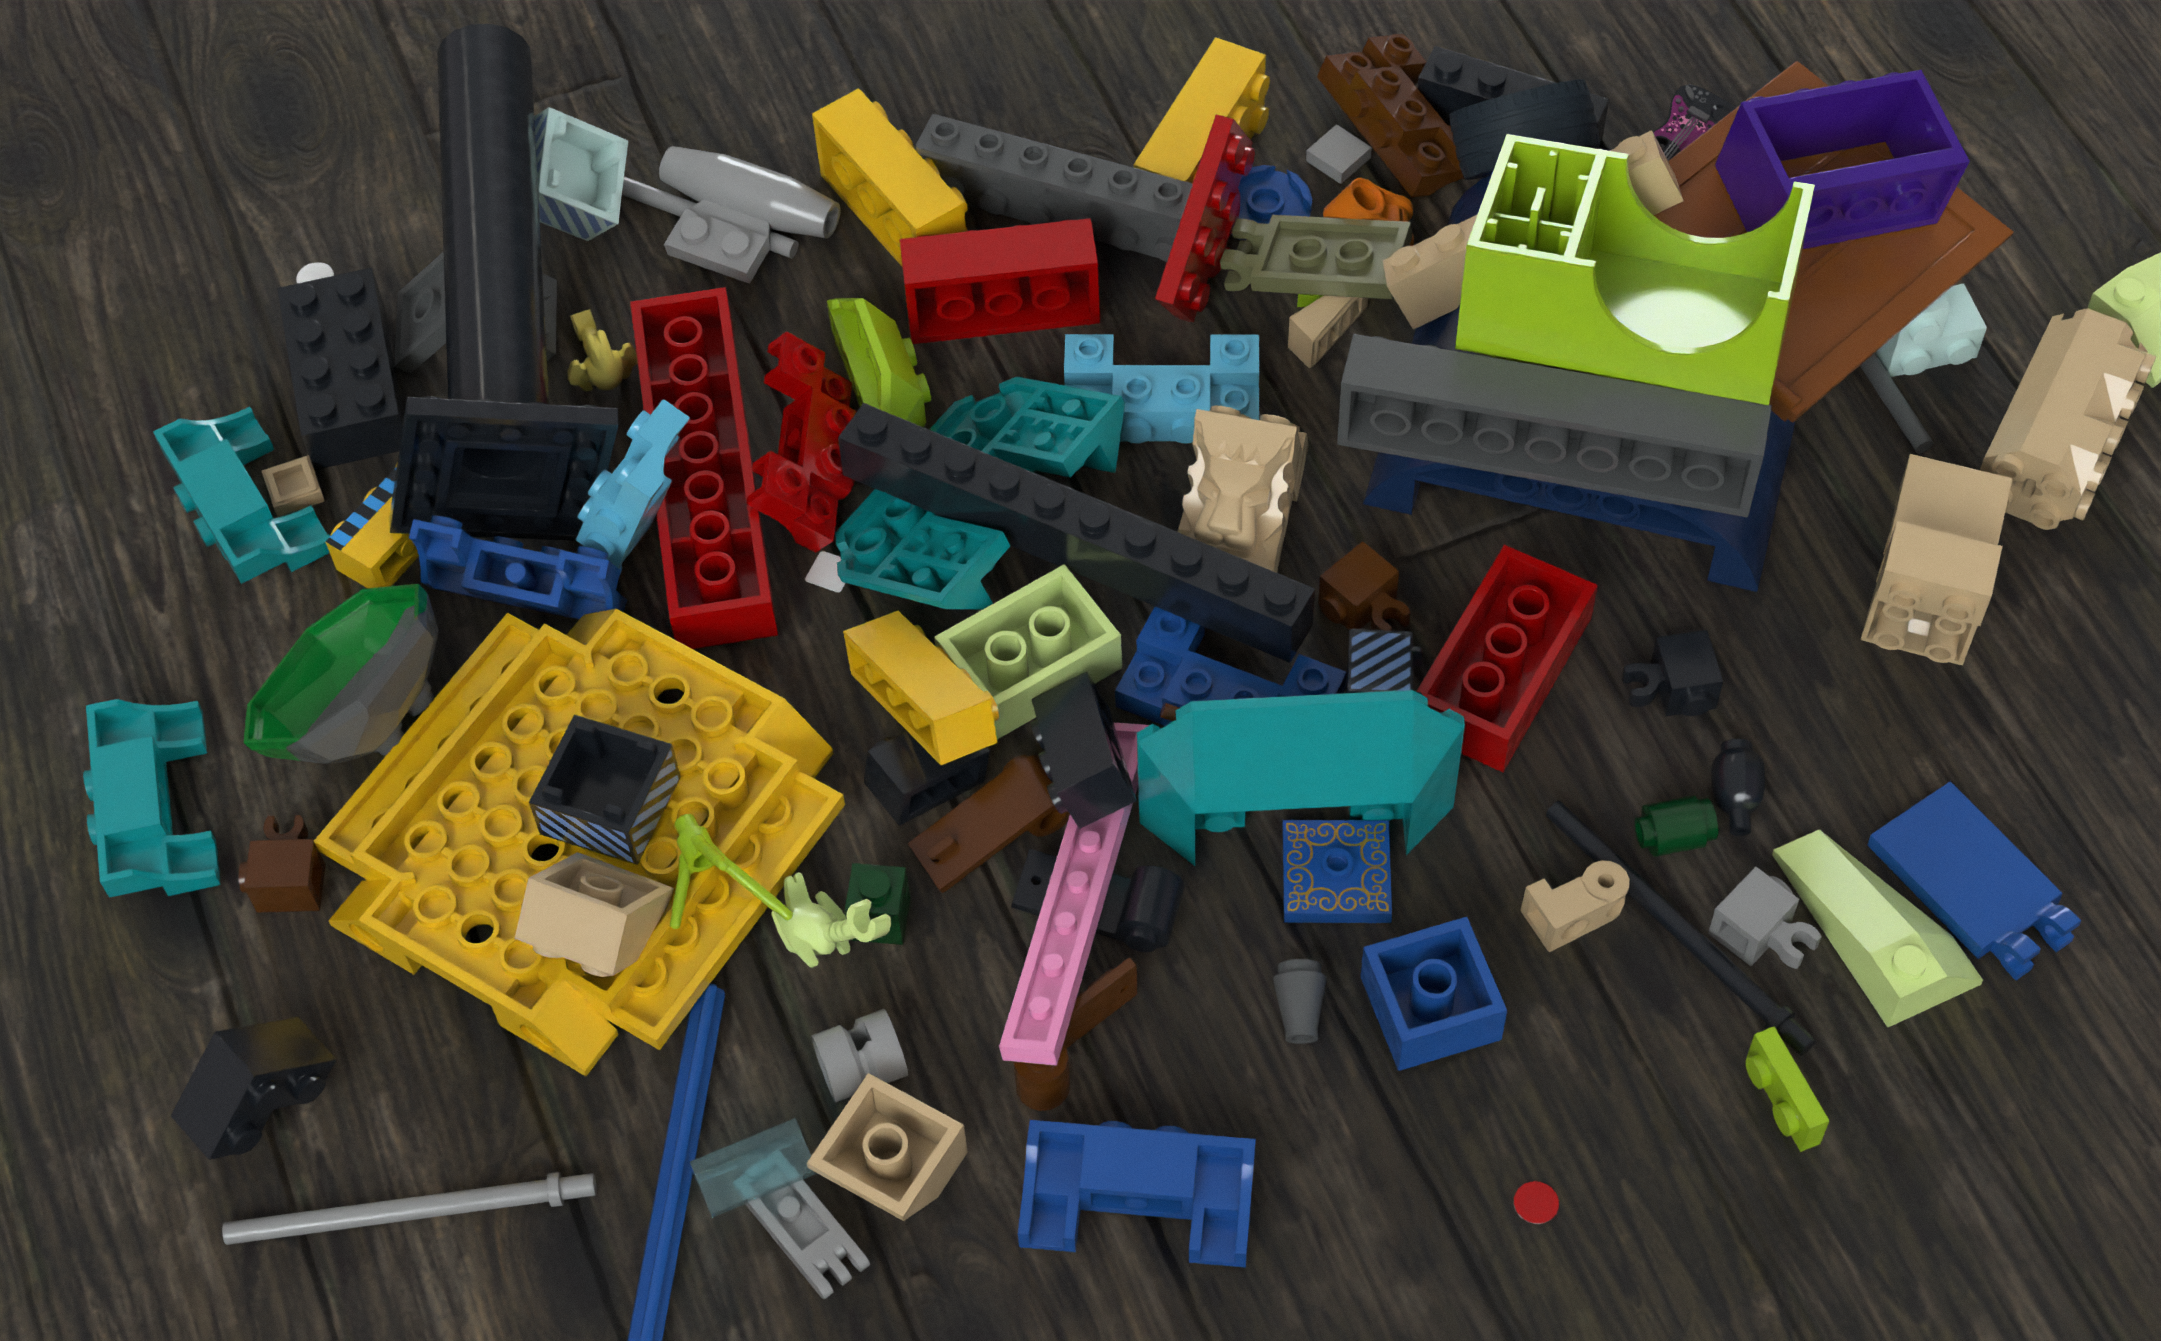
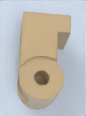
M1601 860L1594 862L1586 868L1582 877L1569 881L1553 890L1545 879L1527 886L1520 911L1548 952H1551L1617 918L1624 907L1630 879L1627 872L1620 865L1612 861Z

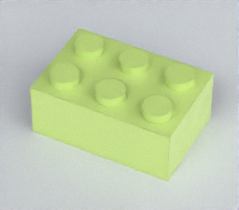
M1065 564L935 636L936 647H941L948 658L959 669L964 668L969 673L972 681L983 692L988 691L993 696L999 712V719L994 721L997 739L1036 718L1032 703L1033 698L1085 672H1088L1095 684L1122 668L1121 634Z

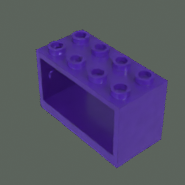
M1922 70L1905 73L1892 72L1882 77L1861 81L1848 80L1838 85L1816 89L1804 88L1793 93L1766 98L1760 96L1741 102L1715 167L1747 232L1761 227L1781 210L1791 193L1794 181L1815 185L1803 249L1938 223L1970 161ZM1882 142H1886L1894 159L1793 178L1788 177L1781 161Z

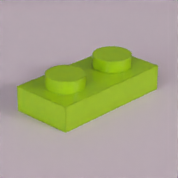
M1771 1027L1754 1034L1745 1061L1746 1069L1753 1084L1758 1089L1764 1088L1771 1100L1773 1116L1778 1128L1786 1137L1791 1136L1800 1152L1819 1145L1829 1124V1119L1776 1028Z

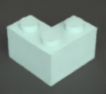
M1963 283L1951 287L1876 351L1875 354L1890 377L1903 374L1915 375L1925 369L1947 364L1958 365L1972 358H1977L1987 327Z

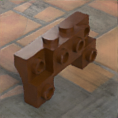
M1404 34L1368 37L1362 52L1326 55L1317 78L1412 198L1431 195L1452 182L1464 179L1455 151L1456 146H1454L1451 126H1448L1414 85L1418 84V77L1426 64V60L1414 47L1412 41Z

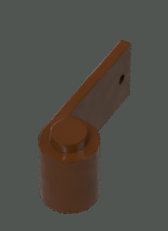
M1020 755L1010 760L1004 766L1002 773L911 840L908 845L937 888L944 893L1027 830L1036 837L1052 834L1068 822L1070 813L1066 811L1060 814L1054 806L1047 790V785L1053 782L1047 776L1039 756Z
M1130 957L1116 968H1111L1088 986L1086 991L1076 998L1057 1066L1013 1061L1017 1095L1026 1106L1034 1110L1046 1111L1060 1106L1066 1100L1070 1091L1067 1048L1137 995V966Z

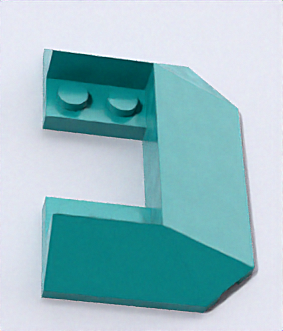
M1014 377L999 384L1001 392L976 402L973 395L955 401L929 429L1030 472L1038 470L1071 478L1083 466L1115 473L1125 402L1122 396ZM877 489L865 499L835 532L836 545L841 555V561L837 562V573L842 582L943 609L983 610L992 605L993 602L983 587L981 579L994 568L996 562L1010 547L1003 531L944 518Z
M1413 690L1191 701L1175 710L1176 720L1160 729V727L1151 724L1137 732L1139 823L1195 866V829L1225 832L1233 827H1245V811L1348 806L1350 820L1390 821L1392 819H1402L1407 855L1454 807L1465 722L1464 716L1451 709L1439 713L1428 707L1427 697Z

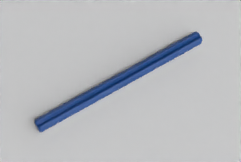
M711 983L689 1011L627 1341H663L725 1001L724 990L717 988L715 984Z

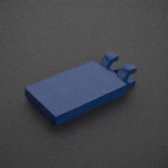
M1951 781L1870 835L1867 846L1977 959L1991 951L2015 980H2018L2032 970L2034 964L2031 959L2038 955L2041 949L2027 935L2022 934L2031 926H2034L2040 932L2042 938L2055 952H2058L2073 941L2074 935L2071 931L2080 925L2081 920L2067 907L2057 905L2063 893Z

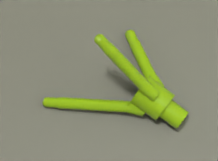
M685 814L676 819L675 827L679 834L677 844L681 854L679 856V874L670 920V927L672 929H678L681 926L690 875L693 872L705 871L712 866H716L728 873L783 919L788 921L793 917V912L727 858L713 844L707 829L699 826L692 814Z

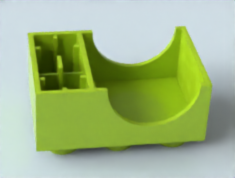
M1506 134L1466 245L1455 349L1485 354L1492 358L1541 364L1591 373L1602 377L1641 382L1769 405L1795 290L1815 185L1794 181L1791 193L1781 210L1771 220L1753 231L1726 238L1698 237L1669 227L1645 208L1636 195L1630 181L1628 154Z

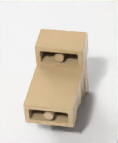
M1214 405L1211 406L1210 411L1196 409L1192 445L1197 461L1188 467L1187 474L1192 489L1190 493L1183 497L1182 506L1184 511L1178 532L1277 573L1292 501H1297L1309 447L1307 434L1299 432L1300 427L1290 423L1288 419L1276 415L1264 414L1260 416V420H1255L1241 414L1236 409L1226 406Z
M1909 455L1895 504L1890 532L1883 553L1884 557L1876 580L1877 584L1863 628L1862 641L1874 643L1888 650L1898 649L1926 656L1935 662H1950L1963 666L1977 626H1981L1992 597L2002 546L1998 545L2013 478L1918 455Z

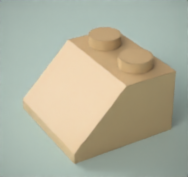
M577 852L528 878L514 939L532 945L533 950L542 956L550 958L564 957L582 964V969L589 974L602 977L614 976L638 960L671 900L674 888Z
M868 1073L808 1160L807 1167L905 1221L939 1197L968 1153L964 1125Z

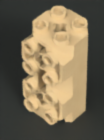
M2089 308L2076 311L2073 318L2062 320L2064 314L2052 316L1980 471L2013 478L2005 513L2031 522L2044 530L2055 529L2060 521L2073 519V517L2082 521L2085 519L2095 496V493L2091 491L2095 492L2098 485H2100L2112 458L2103 454V452L2112 455L2115 448H2117L2128 421L2121 419L2120 416L2129 419L2131 413H2133L2144 386L2135 382L2138 381L2145 384L2157 357L2149 354L2141 342L2138 349L2130 340L2133 331L2126 322Z

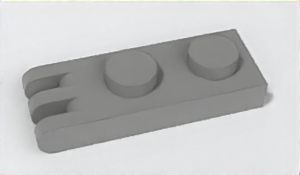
M779 1150L733 1183L737 1195L822 1299H826L834 1293L830 1283L822 1275L827 1270L842 1286L852 1279L849 1271L840 1261L847 1256L852 1265L860 1272L870 1265L865 1254Z

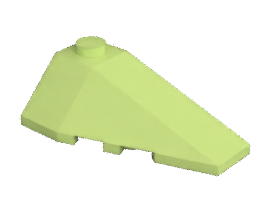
M2161 252L2119 273L2093 292L2088 308L2126 322L2133 331L2130 340L2138 349L2141 342L2149 354L2157 356L2146 380V383L2152 388L2161 382Z
M1821 830L1814 831L1773 850L1772 856L1887 1027L1893 1026L1982 984V977L1950 933Z

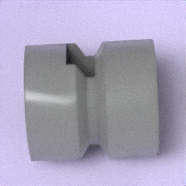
M885 1009L856 1019L853 1029L849 1031L838 1025L811 1035L821 1071L835 1103L852 1097L868 1073L886 1083L908 1076V1069L901 1046Z

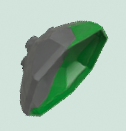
M419 584L362 589L306 628L247 704L243 743L252 751L266 757L321 764L342 763L363 757L372 752H379L383 756L387 755L404 735V732L401 730V720L406 713L410 716L419 715L429 706L434 698L433 693L430 691L431 684L427 679L433 663L439 629L427 592Z

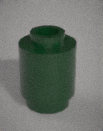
M1694 795L1645 804L1642 807L1641 816L1636 817L1634 821L1635 833L1640 847L1648 848L1653 857L1704 848L1707 841L1718 838V822L1712 802L1708 798L1698 800Z

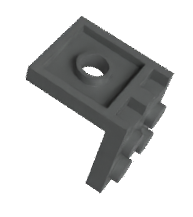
M443 252L398 292L394 367L410 374L446 344ZM543 274L548 361L556 354L557 280Z

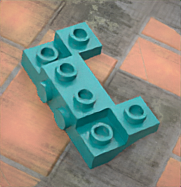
M250 407L231 415L211 420L180 418L153 431L160 449L181 482L173 487L186 513L196 510L200 518L194 520L193 523L206 547L213 544L217 545L241 584L284 562L290 571L293 572L330 553L325 542L330 535L327 534L320 523L313 507L310 505L295 513L273 519L267 503L243 466L274 450L270 438L261 428Z
M114 699L86 705L91 769L84 771L83 778L88 798L94 802V813L87 815V826L92 843L97 845L100 883L108 897L163 886L168 896L221 885L217 843L212 831L173 835L166 762L207 753L203 710L199 702L146 705Z

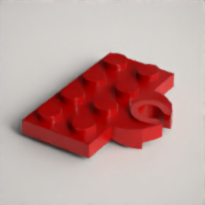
M1217 114L1215 115L1155 300L1173 316L1194 323L1197 311L1202 312L1208 302L1210 285L1206 284L1208 278H1214L1220 272V261L1224 250L1230 249L1227 247L1228 239L1236 219H1239L1240 192L1238 186L1242 175L1247 176L1249 174L1255 157V149L1251 148L1253 142L1237 122L1232 118Z

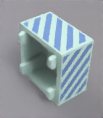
M550 107L535 115L540 222L586 241L618 225L628 140Z

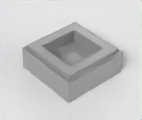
M1336 124L1307 149L1306 161L1342 184L1371 158L1372 147Z

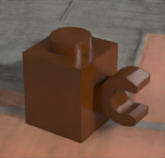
M1362 541L1320 575L1318 604L1330 621L1336 624L1341 623L1348 630L1361 629L1371 621V630L1392 631V627L1384 621L1385 619H1396L1404 627L1410 622L1409 608L1403 602L1396 600L1399 571L1365 542Z
M295 815L292 830L285 834H279V825L275 816H268L263 826L267 840L250 841L248 860L240 863L239 887L241 892L247 893L257 913L320 911L326 864L316 848L314 839H307L308 828L302 815Z

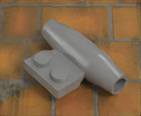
M675 146L667 149L660 163V180L699 202L690 209L685 208L664 243L667 255L749 284L771 248L770 229L829 238L838 225L840 218L839 203L785 174L726 154Z

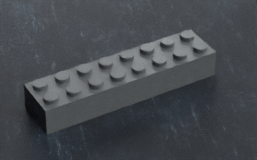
M1353 334L1341 381L1337 445L1748 517L1764 457L1772 405L1602 377L1591 373L1544 367L1535 363L1492 358L1485 354H1468L1445 350L1432 345L1422 346L1398 342L1380 336L1369 337Z

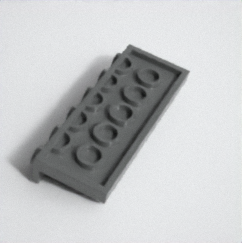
M933 113L916 143L917 153L927 156L933 161L942 180L950 188L956 187L963 195L968 206L985 210L991 214H1001L1026 221L1032 225L1091 218L1095 241L1113 245L1122 250H1131L1157 257L1165 262L1168 260L1193 183Z

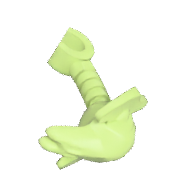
M799 872L793 877L787 876L784 880L786 907L793 912V917L787 921L776 912H771L777 931L788 951L798 954L809 967L818 965L819 962L815 955L831 954L835 947L840 954H847L850 952L849 940L856 938L866 943L885 936L891 927V917L887 914L870 920L869 910L871 908V901L868 899L852 904L848 908L846 916L825 892L820 891L815 895L818 904L812 903L803 875Z

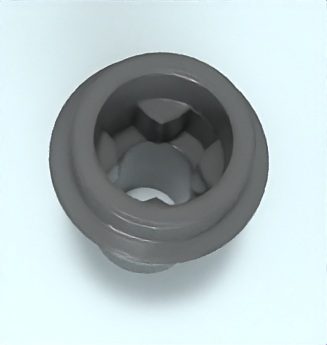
M1292 959L1283 961L1278 964V974L1272 980L1285 1028V1040L1294 1044L1315 1042L1318 1040V1025L1327 976L1321 973V964L1315 960Z

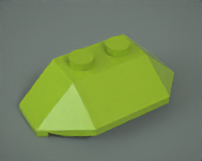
M834 298L827 300L831 332L848 378L852 382V389L859 408L865 403L924 427L926 424L924 403L931 401V395L925 375L923 373L916 375L913 366L917 365V358L910 337L902 339L895 320L864 298Z

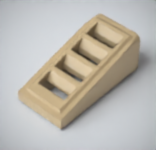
M1327 295L1320 297L1290 316L1288 348L1308 368L1313 367L1368 307V298Z

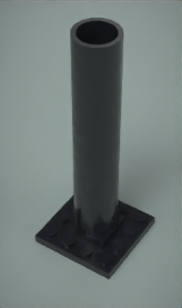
M471 24L450 33L442 40L437 51L448 399L436 396L423 398L407 397L389 515L390 533L410 534L413 519L431 523L432 516L436 515L461 522V529L472 537L500 536L519 539L576 541L583 521L577 517L591 497L588 495V491L604 469L608 471L619 426L618 408H603L595 405H549L531 50L521 35L507 27L494 24Z

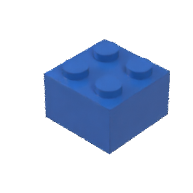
M1467 917L1363 947L1361 980L1398 1071L1502 1040L1507 1009Z

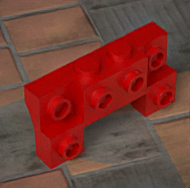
M786 331L768 344L767 352L779 358L778 366L765 375L764 383L795 401L783 410L778 454L770 450L753 462L752 472L762 476L763 480L762 487L747 497V505L780 522L789 530L797 544L816 553L834 541L838 500L844 499L851 492L855 480L843 475L838 437L857 411L850 408L852 382L824 367L825 352Z

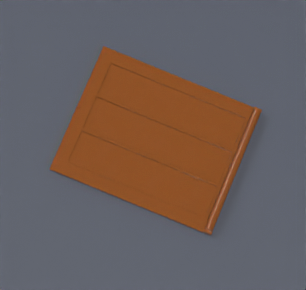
M1796 61L1746 101L1760 96L1766 98L1793 93L1799 89H1816L1827 87L1828 85ZM1739 106L1668 161L1675 173L1684 201L1654 215L1664 224L1680 232L1706 238H1726L1747 233L1715 167ZM1886 142L1785 160L1781 161L1788 177L1793 178L1894 159ZM1956 187L1936 224L1802 249L1795 290L1769 405H1772L1771 411L1783 421L1790 420L1792 423L2008 240L2014 232Z

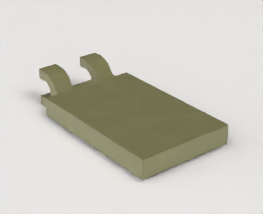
M1272 215L1269 224L1257 223L1248 219H1236L1232 229L1233 238L1246 240H1240L1237 250H1224L1220 261L1221 269L1235 270L1229 271L1224 282L1225 291H1241L1251 283L1252 291L1392 299L1393 296L1387 287L1383 260L1391 257L1398 249L1410 246L1412 240L1411 222Z

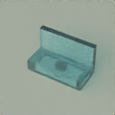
M796 1118L690 1161L696 1184L699 1185L712 1218L817 1174L807 1167L811 1154Z

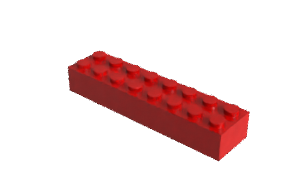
M726 287L631 301L643 409L652 414L664 399L690 417L688 423L678 434L679 439L664 458V475L671 479L672 482L657 512L668 611L674 638L687 647L696 649L778 636L760 511L747 505V497L756 491L757 487L755 473L752 472L753 459Z

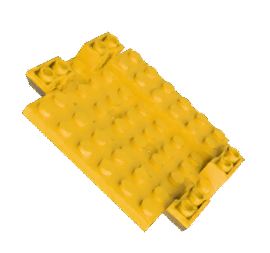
M618 609L584 614L567 635L545 623L540 629H537L507 613L401 737L400 742L390 750L314 840L318 852L366 879L359 883L329 919V923L335 929L413 975L423 965L492 1007L501 1027L582 1075L587 1076L619 1035L617 1029L610 1022L660 1050L768 908L767 905L728 873L716 866H712L705 871L693 872L690 875L681 926L678 929H672L670 927V920L679 874V856L681 854L677 844L679 834L675 827L676 819L685 814H692L698 825L707 829L713 844L727 858L776 897L784 887L785 878L793 875L845 806L842 793L814 779L833 755V748L785 698ZM679 689L684 692L683 697L672 704H664L657 700L658 696L665 690ZM574 715L673 745L681 778L638 865L549 838L539 833L529 801ZM554 844L559 847L557 854L547 861H537L531 858L533 851L540 845ZM579 852L673 887L674 890L671 900L638 960L614 976L602 977L585 972L581 967L582 964L564 957L550 958L542 956L533 950L532 945L514 939L529 877ZM484 924L494 928L492 935L484 942L470 943L465 940L469 930L477 925Z

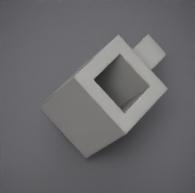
M1757 867L1715 908L1708 932L1710 936L1749 966H1752L1770 947L1779 955L1783 963L1794 969L1801 965L1804 954L1796 949L1792 943L1797 941L1803 942L1810 949L1815 950L1822 937L1819 931L1810 924L1803 922L1792 923L1799 898L1793 895L1785 882L1774 876L1769 877Z

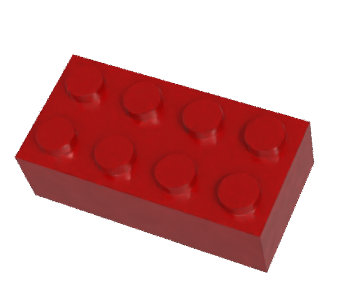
M1091 218L899 239L912 344L1100 324L1098 261Z
M1504 544L1416 691L1421 692L1423 696L1427 697L1429 708L1439 713L1451 709L1464 716L1465 728L1461 754L1504 772L1592 618L1597 584Z

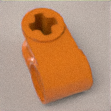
M1356 178L1324 208L1323 217L1409 222L1413 216V204L1405 196L1385 190L1368 179ZM1412 234V240H1411L1410 246H1413V245H1414V236H1413V234Z

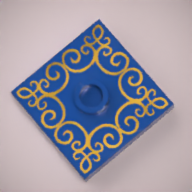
M1283 820L1284 923H1391L1392 896L1389 820Z

